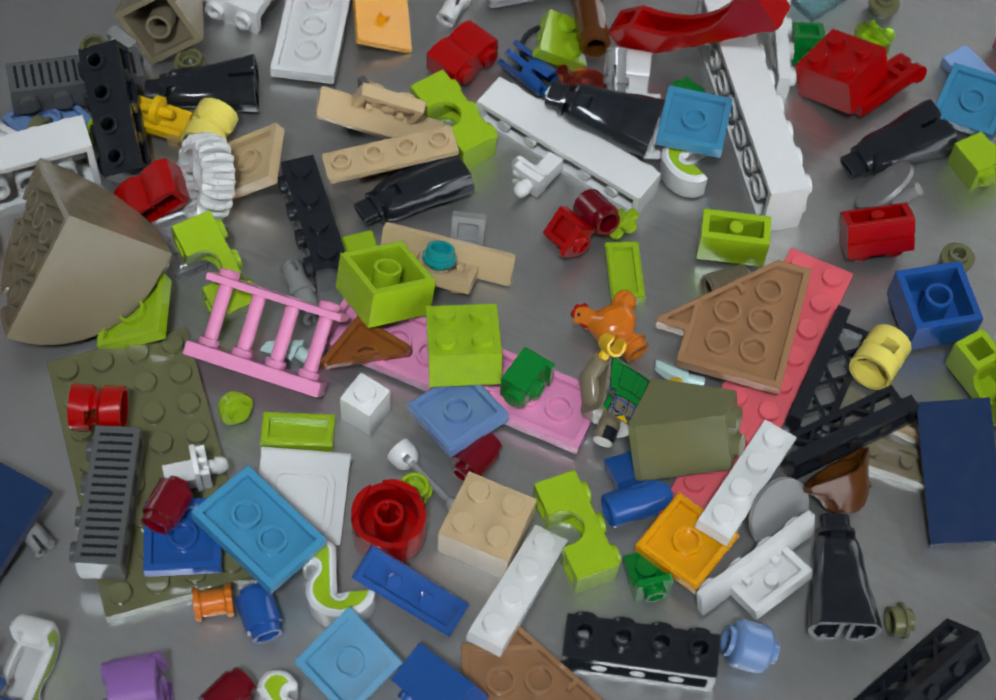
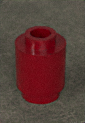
M588 189L582 192L574 202L573 212L581 217L589 226L595 229L594 233L609 235L617 229L620 223L618 210L598 190Z
M488 433L451 457L450 463L453 467L451 471L454 476L464 482L469 471L483 477L500 457L501 442L492 433Z
M177 476L160 478L142 509L144 515L141 518V522L143 525L158 534L168 535L171 529L177 527L193 498V494L189 490L190 485Z
M235 667L230 672L225 671L198 697V700H252V694L257 688L245 672Z

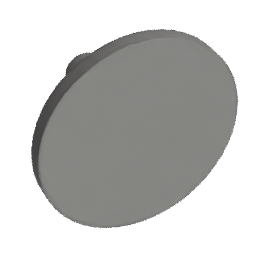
M899 162L878 173L859 192L856 198L857 207L863 209L882 206L887 202L890 204L905 203L922 195L923 189L919 183L906 187L913 177V166L909 162Z
M779 477L766 484L757 494L749 513V530L756 542L759 543L767 536L772 537L783 529L789 519L794 516L799 517L809 510V496L804 492V485L800 481L791 477Z

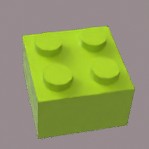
M403 241L340 253L336 288L367 328L426 315V306H431L436 280Z
M497 304L426 306L429 387L501 384L502 347Z

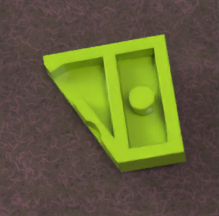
M549 9L542 16L541 29L536 37L539 43L533 49L532 55L534 58L580 73L587 67L584 54L579 48L574 18Z

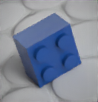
M961 261L895 271L887 290V296L899 329L908 337L912 350L956 343L978 331L984 319Z

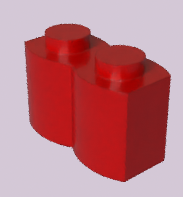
M467 20L460 24L449 37L441 39L431 47L426 54V69L433 74L443 69L450 79H455L460 87L467 85L474 79L476 72L494 64L498 57V39L472 20Z
M167 158L151 162L140 175L125 179L113 192L115 196L138 211L153 226L163 216L178 211L190 200L180 166Z

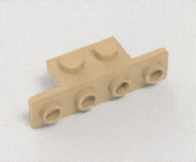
M363 82L353 95L326 86H322L319 90L315 111L317 119L385 139L444 126V123L440 120L423 116L426 101L415 98L411 93H397L387 90L378 83Z
M447 125L323 153L322 161L328 182L333 184L359 178V180L398 172L404 167L456 156L459 154V148L452 127Z
M386 222L383 226L381 245L403 241L436 280V287L444 288L455 294L463 293L469 295L476 279L504 286L511 284L516 261L515 254ZM431 241H445L454 246L457 259L453 267L437 271L431 269L422 260L423 250L427 248L428 243Z

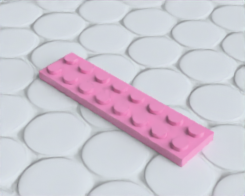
M345 298L340 304V312L349 314L348 320L344 322L332 321L325 350H329L357 317L356 312ZM420 316L379 326L411 345L412 353L407 357L363 363L361 365L427 392L433 387H429L426 317ZM502 349V376L518 356L505 349ZM554 370L551 385H546L541 396L537 400L531 399L525 409L521 407L515 408L504 400L500 395L501 384L482 385L507 411L509 421L504 423V425L576 455L578 454L592 425V422L581 414L582 399L578 379Z

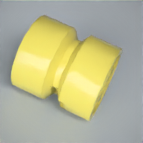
M202 99L194 111L192 120L188 122L181 134V144L188 135L201 132L220 134L227 141V137L232 134L238 123L237 113L227 103L219 99Z
M887 324L876 325L870 330L862 346L858 348L849 363L850 373L859 384L866 388L881 390L889 386L898 373L899 368L902 367L912 350L911 342L901 330Z

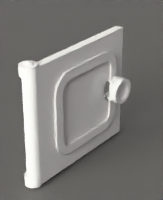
M262 446L258 475L328 541L333 543L336 548H341L349 471L353 462L352 453Z

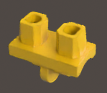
M139 95L138 99L146 137L157 135L166 138L168 144L179 147L181 145V134L188 122L192 120L193 112L168 105L166 97L160 95L155 96L154 99Z

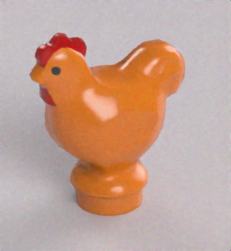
M620 290L615 294L612 303L600 310H593L588 307V304L583 303L582 305L576 304L574 310L570 313L571 317L574 318L573 324L580 325L583 330H587L597 343L599 337L605 333L615 336L611 346H613L617 338L623 339L627 347L620 357H624L628 363L637 360L649 349L645 335L637 334L634 331L636 326V315L634 312L636 297L631 291Z

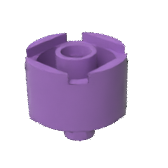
M157 651L102 662L101 677L103 684L107 686V699L102 700H174L172 682H166L162 671L169 670L163 653Z

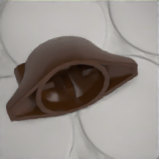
M869 447L859 448L819 471L804 485V492L816 497L823 507L831 513H855L861 510L868 499L869 489L872 487L868 469L870 459Z

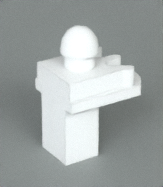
M549 151L535 166L522 156H516L511 163V173L515 176L512 180L516 184L514 187L515 195L521 198L531 193L538 198L545 192L546 187L561 173L563 159Z
M192 444L188 445L191 460L162 466L164 478L177 476L190 485L189 489L197 487L198 492L206 488L213 487L210 475L225 473L229 467V462L221 456L207 460L204 444L198 446Z

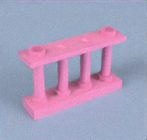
M222 267L219 273L207 272L205 279L219 283V287L204 336L200 335L199 340H187L183 354L316 398L325 396L329 382L319 379L320 373L317 371L332 321L344 322L348 320L349 314L340 312L341 305L320 299L319 305L240 280L241 273ZM236 288L251 293L252 298L238 344L233 346L231 351L219 347L221 341L218 340L232 290ZM267 298L286 306L271 356L266 357V360L262 361L253 358L254 352L251 351ZM299 309L317 314L319 318L304 368L300 367L299 372L286 368L287 362L284 359Z

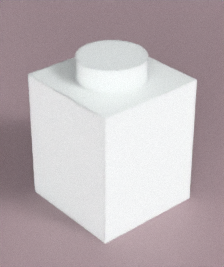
M360 373L340 397L341 419L371 437L391 411L390 390L365 374Z

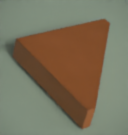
M357 315L320 360V367L332 369L407 357L412 353V346L379 326L367 328Z

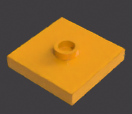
M678 492L636 543L634 551L664 573H672L675 581L695 594L737 542L739 534L736 533L726 547L694 528L704 509Z

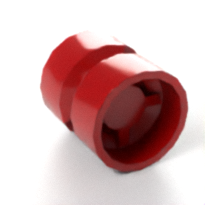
M73 383L69 391L67 405L69 429L71 431L92 432L95 425L126 427L129 409L127 387L104 385L101 390H98L94 384Z

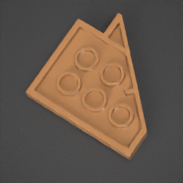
M777 260L657 317L655 328L683 336L675 366L778 395L812 269Z
M521 626L518 627L501 657L473 643L461 644L462 675L488 696L487 700H603Z

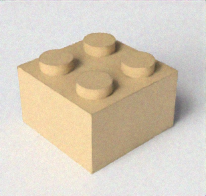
M469 471L438 532V552L502 578L521 548L534 521L537 499Z

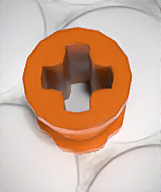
M225 583L223 588L200 591L198 587L192 588L196 622H202L203 617L226 614L228 618L234 617L231 583Z

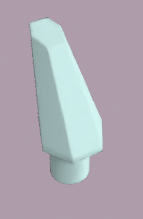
M290 340L285 359L293 363L299 360L305 364L309 351L306 349L307 343L303 340ZM267 341L260 351L271 354L275 341Z
M655 358L654 371L666 380L672 377H679L683 380V383L704 386L705 377L689 374L687 369L676 367L675 364Z

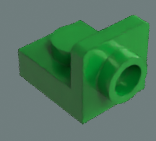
M792 22L791 38L794 43L793 66L826 36L823 23Z
M639 553L623 556L622 564L634 602L641 600L649 603L657 602L670 594L674 582L672 573H664Z

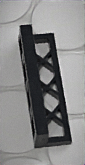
M838 305L786 420L783 430L788 433L802 428L801 424L805 418L818 415L819 419L826 416L825 412L830 411L829 414L839 410L853 379L849 370V358L854 356L869 333L866 330L846 323L851 312L848 308ZM843 333L860 340L859 347L845 351L839 340L841 334ZM842 361L847 374L833 378L827 365ZM824 376V378H825L826 380L820 382L821 379H822V377ZM838 384H842L840 390L837 386ZM830 387L835 401L821 405L815 392ZM812 403L814 408L808 409L810 404ZM822 430L821 434L815 433L813 441L828 435L829 431Z
M891 384L790 433L797 437L793 445L800 446L801 448L789 453L780 466L788 477L797 480L913 423L920 405L912 394L901 398ZM887 398L892 403L874 412L876 403ZM851 415L862 417L845 427L843 426L845 418ZM820 430L832 432L813 441L814 434Z
M947 618L854 700H948L991 661L981 633ZM950 634L958 636L952 642L940 644ZM933 657L928 664L914 667L920 660ZM907 680L902 687L888 690L892 684Z

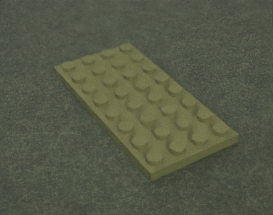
M186 327L166 332V339L142 345H129L125 349H97L47 362L80 506H83L84 495L81 494L80 490L81 476L83 472L88 473L90 462L86 460V445L88 439H93L95 428L92 432L71 431L68 427V396L73 383L94 384L98 390H101L104 385L126 386L129 397L126 427H140L145 443L126 580L97 579L108 623L192 600V588L198 587L201 591L223 588L225 583H231V588L256 582L223 548L222 573L145 577L143 572L144 525L141 522V518L144 514L142 509L159 479L164 478L162 466L191 460L188 445L192 444L194 446L204 444L207 460L214 459V457H222L196 360L194 357L183 354L186 341L190 340ZM227 471L220 475L218 473L210 475L213 486L211 488H206L198 492L197 487L189 489L193 494L192 499L208 498L229 481Z

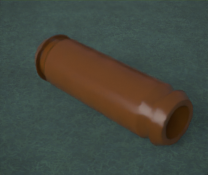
M571 0L580 51L591 58L603 56L607 52V48L611 46L603 0Z

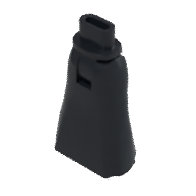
M254 54L209 65L173 69L168 74H160L159 79L146 80L145 96L150 99H154L157 95L166 97L168 105L178 108H197L202 99L215 98L227 103L234 111L259 113V73L256 57Z
M552 81L544 105L557 109V114L563 115L574 126L586 130L643 160L665 100L641 94L609 90L588 84H574L572 88L571 82L564 85Z
M931 99L924 100L889 124L866 135L857 145L851 147L849 154L840 157V163L852 179L860 175L868 177L872 173L878 174L899 162L914 164L950 155L954 144L958 142L957 133L948 120L945 118L940 120L942 114Z
M456 155L402 168L377 184L371 192L365 193V199L354 203V209L364 225L377 220L380 223L386 222L385 217L389 221H395L428 207L472 194L475 191V185L470 171L461 158Z
M839 513L822 514L820 516L821 527L816 532L817 540L812 556L813 573L809 602L808 634L814 639L833 640L838 639L843 630L844 639L868 641L878 637L883 629L877 604L868 580L863 553L856 538L855 529L850 527V517L847 514Z

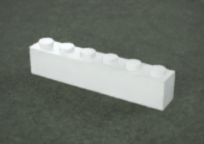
M499 77L477 100V108L481 117L486 123L489 122L494 126L498 135L539 160H542L551 151L563 159L562 174L587 189L598 190L613 205L624 209L625 212L629 209H636L640 214L658 193L661 173L652 165L643 163L610 142L574 126L563 115H558L557 110L544 105V100L533 97L523 91L517 84L510 83Z

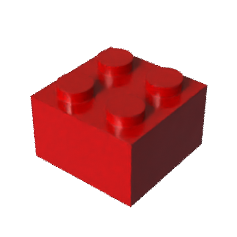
M832 29L795 65L798 95L851 115L859 108L858 105L868 98L879 84L881 85L888 78L886 47Z

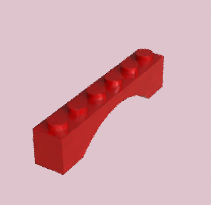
M732 0L720 9L708 13L688 15L674 14L641 5L620 10L609 29V34L618 47L652 52V54L669 53L677 49L694 48L703 44L719 43L728 39L745 38L753 34L773 32L781 27L791 6L787 0Z

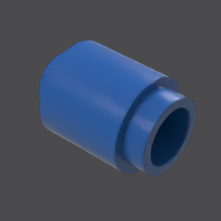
M259 583L250 584L240 590L241 595L235 599V603L246 635L251 636L254 643H264L281 635L283 631L280 625L283 623L273 593L270 595Z

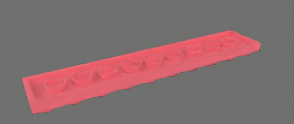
M790 248L784 262L810 268L812 271L780 392L776 395L726 380L721 387L723 389L736 390L738 406H741L743 409L740 434L745 435L744 450L765 419L782 429L833 315L852 280L853 273ZM740 456L736 457L732 468L734 467ZM731 470L679 476L671 488L673 498L680 492L705 510Z

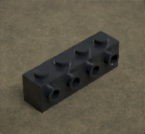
M114 39L79 49L80 62L77 63V68L81 79L85 82L87 93L84 94V102L87 110L91 113L93 125L90 126V132L98 146L100 155L97 157L98 169L104 178L118 184L129 177L140 175L152 161L128 47Z
M314 155L281 162L282 176H278L277 182L281 196H287L289 202L285 203L289 222H295L297 230H294L298 250L303 249L306 256L302 258L307 278H313L317 293L336 289L340 253H344L345 249Z
M579 611L575 614L567 613L561 663L570 671L712 692L718 674L720 634H713L708 629L693 627L688 630L677 629L665 622H654L650 625L635 623L633 619L628 617L599 618L596 614L587 611Z

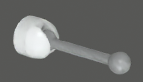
M408 438L401 440L388 453L387 459L400 470L412 468L415 472L423 474L433 490L445 501V507L450 510L456 497H450L417 464L419 453L416 446Z

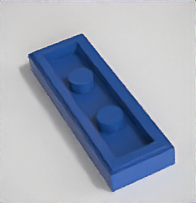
M373 544L370 545L351 576L355 581L450 637L469 606L466 600Z

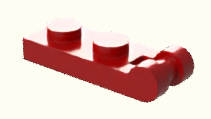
M903 53L895 55L887 61L888 78L881 85L879 84L875 91L858 105L859 108L854 113L863 117L913 82L915 84L920 83L927 74V68L918 62L912 63L911 58Z

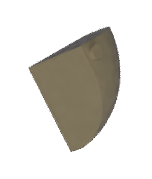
M39 158L22 199L27 200L23 218L15 219L5 256L1 294L7 296V306H3L1 309L6 338L23 343L59 345L91 338L98 335L104 328L106 331L121 322L119 318L121 315L124 318L128 317L140 306L139 301H144L149 295L161 272H165L169 267L172 254L156 228L126 202L96 183L64 167Z

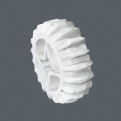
M212 132L190 134L183 141L182 148L178 152L179 160L176 161V164L181 168L190 196L189 202L181 210L184 211L186 218H192L211 210L215 220L220 218L223 221L224 217H227L229 214V208L233 206L232 197L235 196L236 169L233 165L234 156L231 155V147L227 144L225 137H221L220 134H213Z

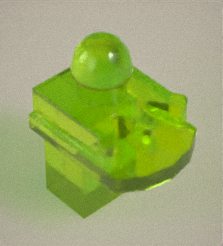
M872 20L869 23L864 21L858 24L855 28L854 36L886 47L888 56L892 42L896 38V32L892 28L881 29Z

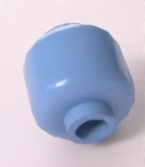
M739 619L732 625H727L722 633L720 653L724 655L726 663L732 668L755 674L762 673L770 664H774L779 656V642L775 641L774 631L768 625L747 619Z

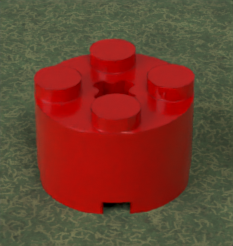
M396 479L382 480V483L373 486L369 484L356 495L351 507L354 547L364 556L370 545L373 544L407 564L421 550L426 538V508L418 491L410 484Z

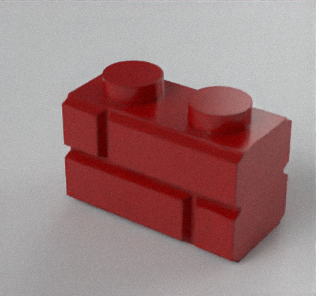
M907 202L841 211L840 246L846 259L865 261L871 256L887 255L896 257L903 252L913 251L915 249V216Z

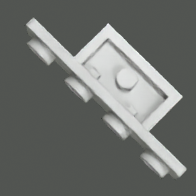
M807 510L799 517H792L786 522L783 529L772 537L767 536L763 538L749 554L734 559L723 573L716 578H709L704 581L696 593L697 610L702 615H705L732 596L757 620L811 580L813 570L792 550L814 534L815 515L810 510Z

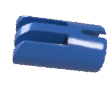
M515 39L512 44L531 60L529 62L525 61L508 48L504 54L522 68V72L519 73L501 58L497 65L536 95H545L544 93L548 88L540 79L542 78L552 84V81L557 82L558 71L547 62L534 58L532 55L533 51Z
M640 481L603 494L601 496V505L608 524L613 528H617L659 514L672 501L673 492L670 486L663 481Z

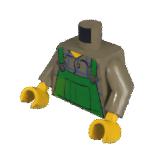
M610 333L602 334L599 337L598 345L601 351L594 353L579 376L582 399L581 414L597 425L593 441L607 448L613 447L616 437L629 436L627 425L651 381L617 358L625 352L626 342L621 338H617L613 346L610 347L615 339V336ZM672 377L669 379L670 381H683L679 377Z

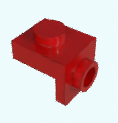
M560 206L542 233L561 248L558 253L562 257H577L582 255L590 246V237L595 229L589 226L568 206Z

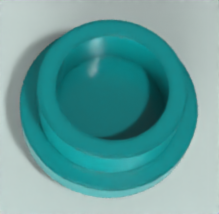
M437 240L428 243L427 248L423 250L422 260L431 269L443 271L456 264L457 256L453 245Z

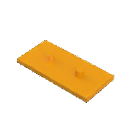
M353 0L357 44L410 54L412 46L407 0Z

